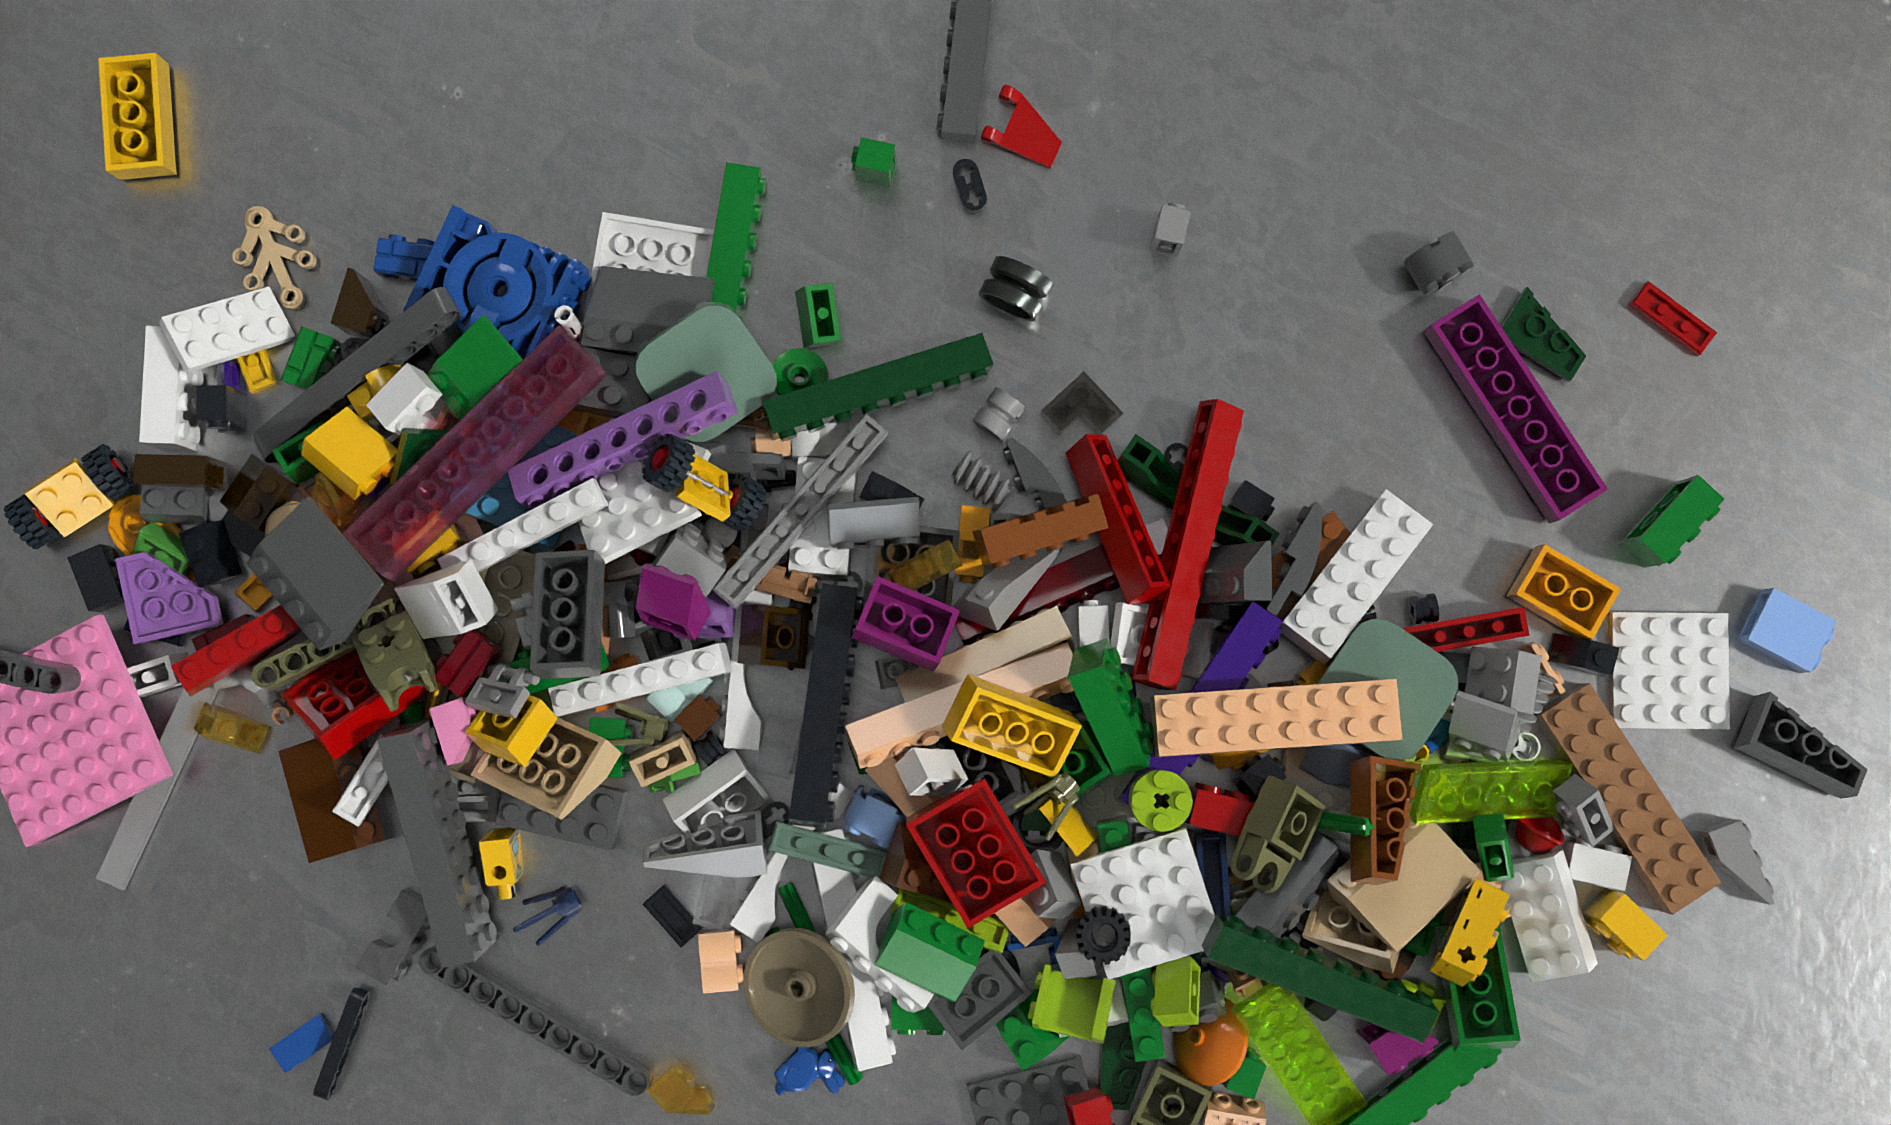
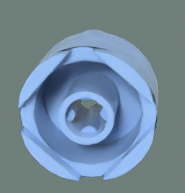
M858 785L843 816L844 821L847 822L845 829L856 835H861L863 832L872 837L871 841L887 848L889 843H891L897 823L905 824L907 816L887 794L871 788L869 793L864 792V786Z

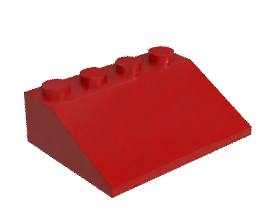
M357 650L309 673L280 693V695L319 744L336 760L406 708L420 700L429 691L423 686H413L406 689L399 697L398 709L391 712L365 673Z
M985 778L927 805L906 818L908 830L967 928L1046 883L1045 878Z

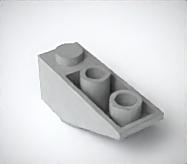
M1728 819L1698 831L1711 861L1758 902L1768 905L1775 904L1772 897L1774 894L1773 887L1763 875L1761 857L1753 850L1750 843L1751 832L1747 825L1742 823V820Z

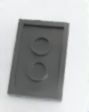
M990 950L978 960L974 972L956 1002L952 1003L935 994L927 1006L963 1051L1029 998L1032 993L1003 955Z

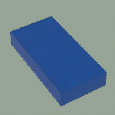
M319 1014L273 1045L269 1050L284 1073H286L332 1042L334 1032L323 1015Z

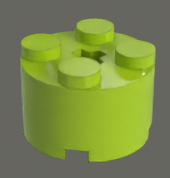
M1151 770L1144 772L1134 780L1130 787L1128 802L1130 812L1136 821L1148 829L1165 832L1173 830L1184 823L1190 814L1193 799L1187 783L1180 776L1166 770ZM1155 794L1166 795L1164 807L1154 806L1156 802Z

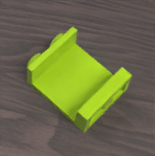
M1045 964L1044 971H1038L1035 989L1039 990L1037 1002L1031 1001L1028 1018L1033 1019V1028L1104 1044L1116 980L1103 978V981L1082 977L1064 979L1061 971L1052 970L1051 965Z

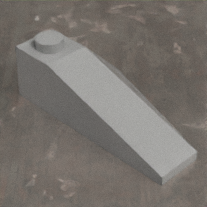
M1046 547L1036 550V556L1020 560L1019 556L1010 558V564L994 569L964 592L953 606L960 610L958 616L998 631L1063 550L1062 547L1047 551Z
M758 810L731 814L723 817V823L708 827L705 823L697 826V831L685 836L676 833L644 844L643 866L645 868L734 878L755 877L767 874V852L762 812Z

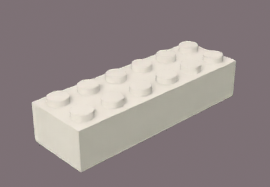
M1386 489L1279 626L1282 630L1281 633L1322 665H1325L1434 524Z

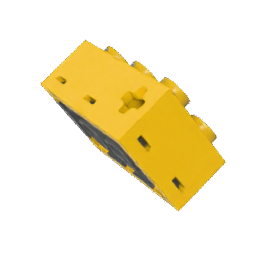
M1475 878L1461 897L1429 971L1461 987H1464L1469 981L1474 982L1477 975L1480 976L1486 966L1488 959L1483 956L1486 955L1489 948H1493L1498 938L1499 932L1495 931V929L1498 928L1500 922H1504L1511 906L1506 903L1510 894Z

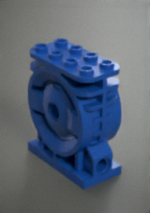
M452 205L403 311H406L431 290L445 287L460 310L461 316L444 332L451 333L459 329L464 334L483 315H486L497 330L501 324L513 322L501 326L499 332L523 359L520 365L529 367L538 373H543L547 370L553 342L563 343L565 340V331L556 321L555 311L558 307L565 305L572 308L576 316L580 307L579 300L582 293L589 289L592 277L589 276V269L581 261L572 260L560 252H553L546 246H539L520 236L498 233L489 222ZM530 261H531L530 267H531V269H532V271H533V273H534V275H535V279H536V295H535V285H534L533 278H532L531 274L529 273V271L527 270V267H528ZM507 285L505 294L497 297L498 289ZM468 300L470 302V305L474 309L470 317V311L468 310Z

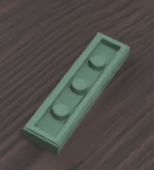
M777 821L775 822L768 851L870 878L874 876L880 877L888 853L886 850Z

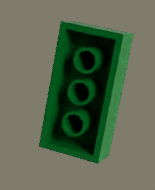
M1108 638L1074 649L1068 679L1114 776L1118 777L1149 767L1150 756L1153 754L1154 734L1153 725L1151 722L1147 723L1143 716L1144 707L1140 698H1135L1132 692L1133 685L1129 674L1122 671L1119 652L1116 647H1111Z
M1500 924L1495 929V931L1499 932L1493 948H1489L1486 955L1483 956L1488 959L1482 974L1480 976L1477 975L1474 982L1469 981L1464 987H1461L1442 977L1454 1052L1514 1048L1521 1041ZM1449 925L1440 926L1435 933L1437 952Z

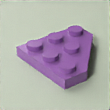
M143 552L115 559L133 644H141L223 625L219 601L216 595L203 587L199 588L197 583L150 553Z

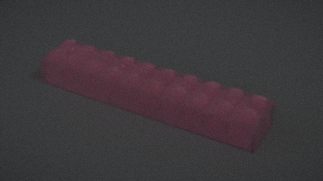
M559 325L366 510L343 535L381 576L394 582L608 374Z

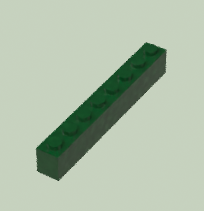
M979 333L762 401L761 409L772 440L780 438V441L783 442L797 437V433L808 430L809 433L819 431L825 428L824 424L835 421L836 424L845 423L852 419V415L863 412V415L873 414L880 410V406L886 404L895 407L907 402V398L915 395L918 398L927 397L934 393V389L943 386L945 390L955 388L961 385L962 380L971 378L972 381L983 379L988 376V372H990L994 364L983 333Z
M1220 914L1216 915L1201 945L1207 958L1424 1044L1440 1013L1432 1002L1433 998L1427 993L1416 990L1414 993L1407 990L1403 984L1392 979L1389 982L1384 981L1376 973L1368 969H1363V971L1354 969L1349 962L1337 958L1336 961L1329 959L1322 951L1310 947L1307 950L1299 947L1300 945L1291 938H1277L1272 936L1273 934L1269 930L1261 926L1252 928L1245 925V922L1236 916L1228 915V917Z

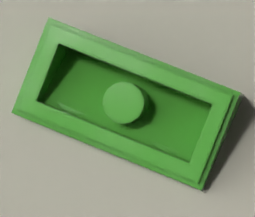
M149 523L139 530L133 553H150L179 573L187 576L191 566L181 539L156 523Z

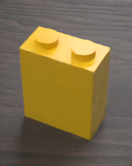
M345 407L304 438L301 455L355 500L363 493L365 495L369 494L384 476L389 478L392 475L398 449L350 408Z

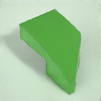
M696 757L695 764L649 784L650 793L666 790V793L674 792L673 781L699 775L700 766L698 758Z

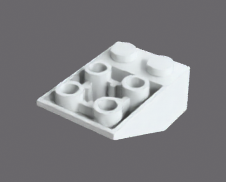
M471 558L394 588L422 639L457 635L486 625L499 610Z

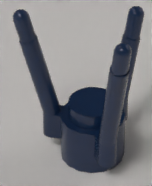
M562 886L555 891L524 899L522 901L523 905H528L556 897L552 900V907L515 926L513 931L515 933L554 912H557L559 916L565 914L536 941V945L540 946L567 921L579 915L577 910L582 908V903L573 887L566 889Z

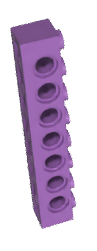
M717 371L507 469L515 499L529 510L536 508L592 478L597 480L598 477L609 472L622 469L626 464L648 457L646 454L648 450L652 451V444L654 442L658 443V438L664 437L667 433L682 439L689 435L698 434L702 429L714 423L727 420L729 416L738 413L729 383Z

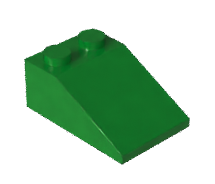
M483 315L434 363L427 376L443 394L440 398L462 423L485 412L490 407L523 359L486 315Z

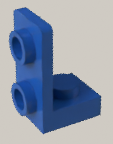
M1049 928L1026 947L1013 935L1010 936L1011 941L1005 943L1006 950L1011 951L1053 943V947L1048 948L1051 965L1057 964L1058 971H1061L1055 953L1062 939L1063 932H1057L1056 928Z

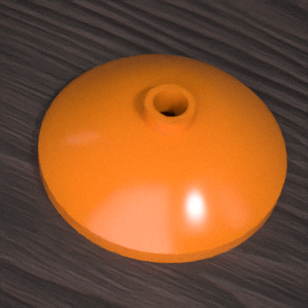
M1225 997L1226 1015L1218 1017L1213 1022H1202L1198 1025L1190 1026L1186 1031L1174 1032L1173 1053L1176 1064L1182 1074L1196 1084L1215 1086L1224 1083L1237 1072L1245 1058L1248 1047L1247 1023L1239 1007Z

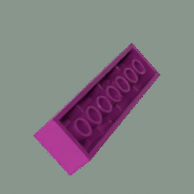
M1480 294L1431 324L1423 331L1549 524L1560 521L1608 490Z

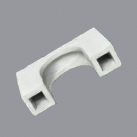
M874 876L863 883L825 933V936L831 940L830 944L833 948L841 953L845 952L853 960L852 963L858 970L867 972L875 979V984L881 990L890 992L897 999V1003L902 1009L914 1013L925 1009L935 994L874 965L879 952L876 943L877 925L898 896L881 879Z

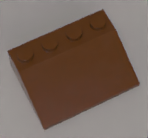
M367 737L336 760L326 752L316 739L278 751L309 863L395 838L382 791L360 826H356L332 812L369 753L367 749L370 746Z

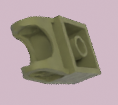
M406 610L351 637L365 673L391 712L398 709L400 695L410 687L423 686L430 693L437 690L434 673L435 667L420 633Z
M1268 775L1265 783L1260 788L1259 796L1251 812L1247 816L1232 857L1231 869L1233 874L1246 881L1253 878L1255 888L1262 893L1268 894L1276 891L1283 883L1295 860H1302L1326 805L1297 785ZM1250 857L1252 859L1251 866L1248 871L1242 873L1240 871V864L1245 858ZM1272 871V882L1267 886H1263L1262 878L1264 874Z
M1157 1059L1134 1108L1129 1125H1198L1212 1095V1086L1196 1084L1184 1076L1179 1068ZM1175 1097L1179 1104L1174 1103L1173 1107L1168 1106L1167 1099Z

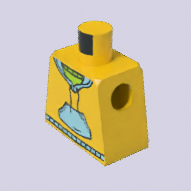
M510 827L490 829L479 841L486 885L497 886L498 899L516 897L515 883L523 875L520 830Z

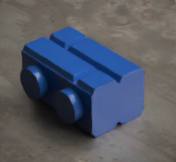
M389 234L388 239L379 238L373 267L374 272L382 277L417 281L435 242L418 238L416 243L407 242L406 237Z

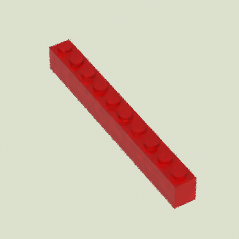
M1218 398L1199 402L1160 560L1171 587L1149 604L1131 680L1157 690L1176 691L1181 679V669L1188 650L1191 628L1195 622L1196 607L1202 593L1204 574L1209 564L1208 558L1212 542L1215 539V529L1222 510V500L1229 481L1228 475L1235 456L1236 442L1242 428L1244 410Z

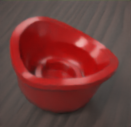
M1523 809L1515 818V840L1522 848L1529 852L1545 854L1557 845H1562L1565 840L1562 829L1557 821L1544 811Z

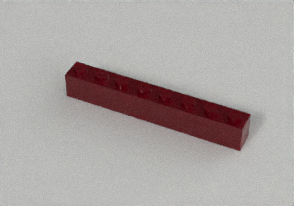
M1163 518L1145 525L1160 560L1168 531ZM1102 544L1047 568L998 631L959 616L955 622V627L963 645H971L982 640L989 633L1000 632L1016 621H1024L1035 616L1040 610L1051 609L1057 606L1060 613H1063L1069 606L1078 602L1084 603V601L1092 600L1096 594L1105 590L1113 591L1119 588L1120 584Z

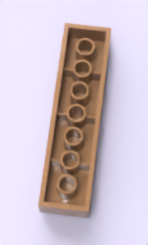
M1590 683L1577 684L1545 705L1541 713L1536 714L1537 725L1570 775L1576 774L1599 790L1615 829L1610 833V836L1618 847L1623 848L1622 854L1632 856L1630 866L1661 912L1673 915L1722 883Z

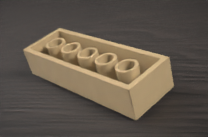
M1055 606L1051 609L1040 610L1035 616L1024 621H1016L1000 632L989 633L982 640L971 645L967 644L958 647L955 652L941 658L934 672L923 667L909 669L903 672L901 676L895 678L906 703L962 682L967 674L978 676L1066 642L1072 653H1074L1075 647L1071 633L1058 607Z

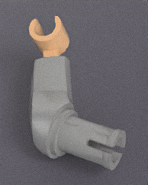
M253 662L214 683V687L218 691L242 685L252 691L267 709L273 710L272 719L277 724L284 723L280 717L282 710L285 711L289 718L294 715L289 706L282 705L285 701L280 695L281 692H276V690L268 691L255 685L251 677L252 670L256 666ZM262 674V682L264 684L270 683L266 676Z

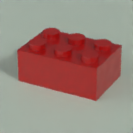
M1196 782L1195 787L1188 786L1191 791L1193 804L1188 818L1184 821L1185 823L1238 837L1241 836L1247 816L1255 804L1249 801L1250 795L1224 789L1223 794H1220L1221 788Z

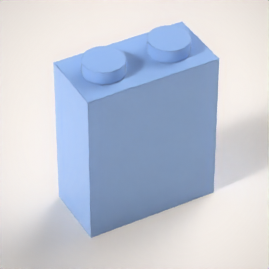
M1775 588L1762 589L1737 641L1798 673L1811 672L1817 668L1822 656L1820 653L1824 645L1829 643L1834 635L1835 630L1833 627L1836 620Z

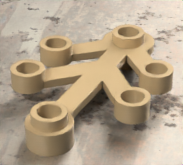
M254 206L244 216V225L248 231L243 243L232 254L233 261L243 267L250 265L253 260L252 250L258 238H260L263 247L252 273L244 277L243 284L249 291L262 289L264 286L263 278L269 264H271L282 289L280 294L282 305L292 311L300 310L306 304V295L302 290L293 286L281 257L298 263L304 269L313 268L316 265V257L310 251H298L275 242L270 231L284 235L288 240L296 244L301 243L305 239V231L296 224L286 225L273 220L272 213L267 208ZM261 215V222L254 224V218ZM294 230H299L297 238L291 237V233ZM246 253V259L240 262L238 259L239 255ZM310 255V262L303 264V257ZM257 278V285L250 287V281ZM295 293V299L288 302V294Z

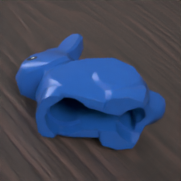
M797 1047L795 1052L774 1072L777 1080L775 1092L779 1096L784 1095L786 1092L796 1093L806 1090L816 1079H821L829 1092L837 1094L839 1088L844 1086L845 1083L844 1078L835 1071V1059L829 1049H824L818 1054L813 1048Z

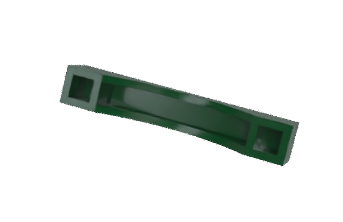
M1135 434L1118 458L1123 475L1173 510L1181 475L1169 464L1159 449ZM1222 505L1215 529V540L1223 546L1271 541L1272 547L1280 533L1255 516L1244 514Z

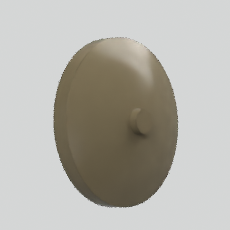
M787 928L764 938L750 953L744 970V993L753 1017L769 1035L782 1043L794 1047H813L825 1043L844 1028L853 1011L855 1000L854 980L845 958L841 952L832 947L828 939L811 930Z

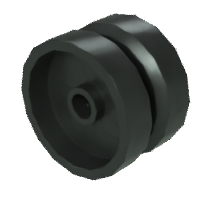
M996 256L990 268V273L994 279L984 280L979 296L993 307L1022 320L1035 321L1042 307L1037 299L1047 297L1053 282L1043 273L1027 264L1009 257Z

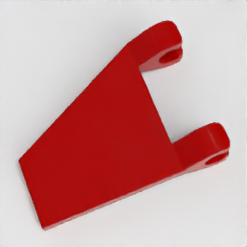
M1007 84L1003 85L999 98L1002 101L1015 104V109L1004 134L988 125L984 127L981 139L1050 169L1062 141L1021 92Z

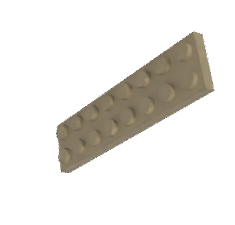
M525 550L506 558L480 573L485 586L499 609L486 625L476 628L503 648V651L493 663L495 665L499 663L509 664L517 660V654L522 645L515 619L525 617L526 612L525 609L513 612L510 600L521 598V594L530 592L531 595L534 594L536 554ZM486 672L483 678L488 679L490 676ZM444 686L438 706L461 697H458L448 687ZM472 741L463 762L450 765L449 769L450 776L473 784L477 783L478 779L472 777L471 773L484 754V751L474 741Z

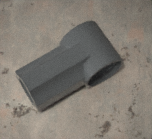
M634 580L604 581L603 604L608 607L609 638L636 637L634 605L637 603L639 586Z

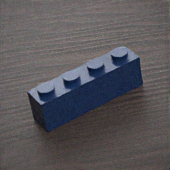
M1226 833L1195 834L1194 854L1215 917L1217 914L1228 917V915H1231ZM1204 951L1200 952L1201 958L1207 957Z

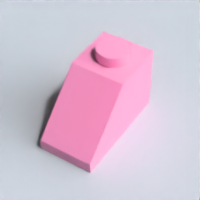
M462 697L429 709L447 766L463 762L473 741L465 732L480 711L469 708L465 703L467 697Z

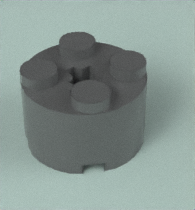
M1454 231L1437 238L1439 241L1432 244L1428 243L1404 261L1406 268L1424 296L1436 289L1440 290L1454 281L1453 278L1458 274L1461 276L1475 267Z

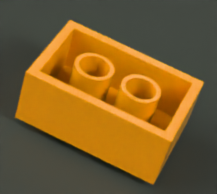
M1543 544L1534 547L1507 597L1571 635L1591 640L1597 633L1621 588L1548 545Z

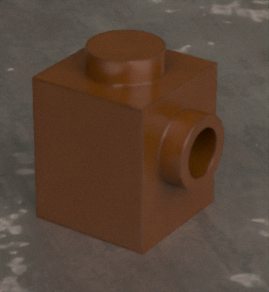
M699 695L674 720L696 741L723 715L718 711L721 706L713 697L709 695L705 698L703 695Z

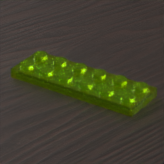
M1566 759L1425 764L1422 767L1411 807L1410 820L1415 824L1473 821V818L1476 816L1495 813L1503 814L1504 819L1558 817L1557 801L1553 791L1569 779L1573 764Z
M1269 983L1231 1008L1310 1125H1338L1368 1105L1292 991Z

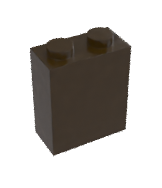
M135 454L134 462L131 464V477L133 478V483L137 485L204 487L205 491H225L226 462L206 455Z

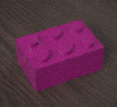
M877 576L851 638L934 672L941 661L960 610Z

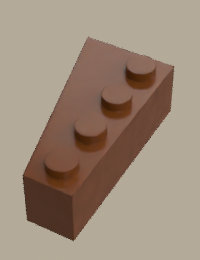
M1094 494L975 530L972 533L982 565L992 564L993 569L1010 564L1009 558L1019 556L1020 560L1036 556V550L1046 547L1047 551L1064 547V541L1073 539V543L1089 539L1090 533L1109 527L1099 494Z
M1334 511L1322 517L1320 549L1314 571L1303 595L1351 535ZM1284 547L1271 557L1273 589H1275L1280 580L1276 577L1280 568L1285 562H1291L1281 555ZM1289 594L1276 617L1283 621L1301 597L1296 598ZM1262 601L1255 602L1256 604L1264 608L1265 604L1262 603Z
M1368 756L1350 762V815L1369 818L1370 823L1374 825V829L1370 830V835L1368 836L1350 833L1351 882L1380 885L1398 881L1405 842L1402 840L1405 828L1409 827L1411 816L1408 815L1410 801L1415 798L1416 787H1414L1416 775L1420 774L1421 764L1376 756Z

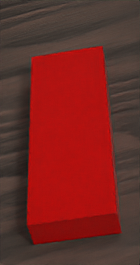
M1649 281L1643 284L1628 304L1695 356L1701 355L1717 334L1714 329Z

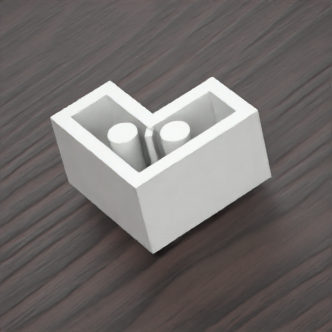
M406 363L366 405L385 429L401 436L403 428L433 429L438 422L428 410L435 405V402L443 394L424 371Z

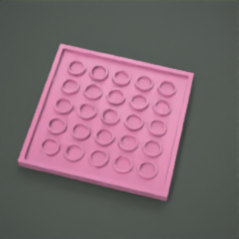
M104 614L95 615L22 654L76 667L81 675V682L76 690L47 694L0 683V789L25 847L34 846L173 776V772Z

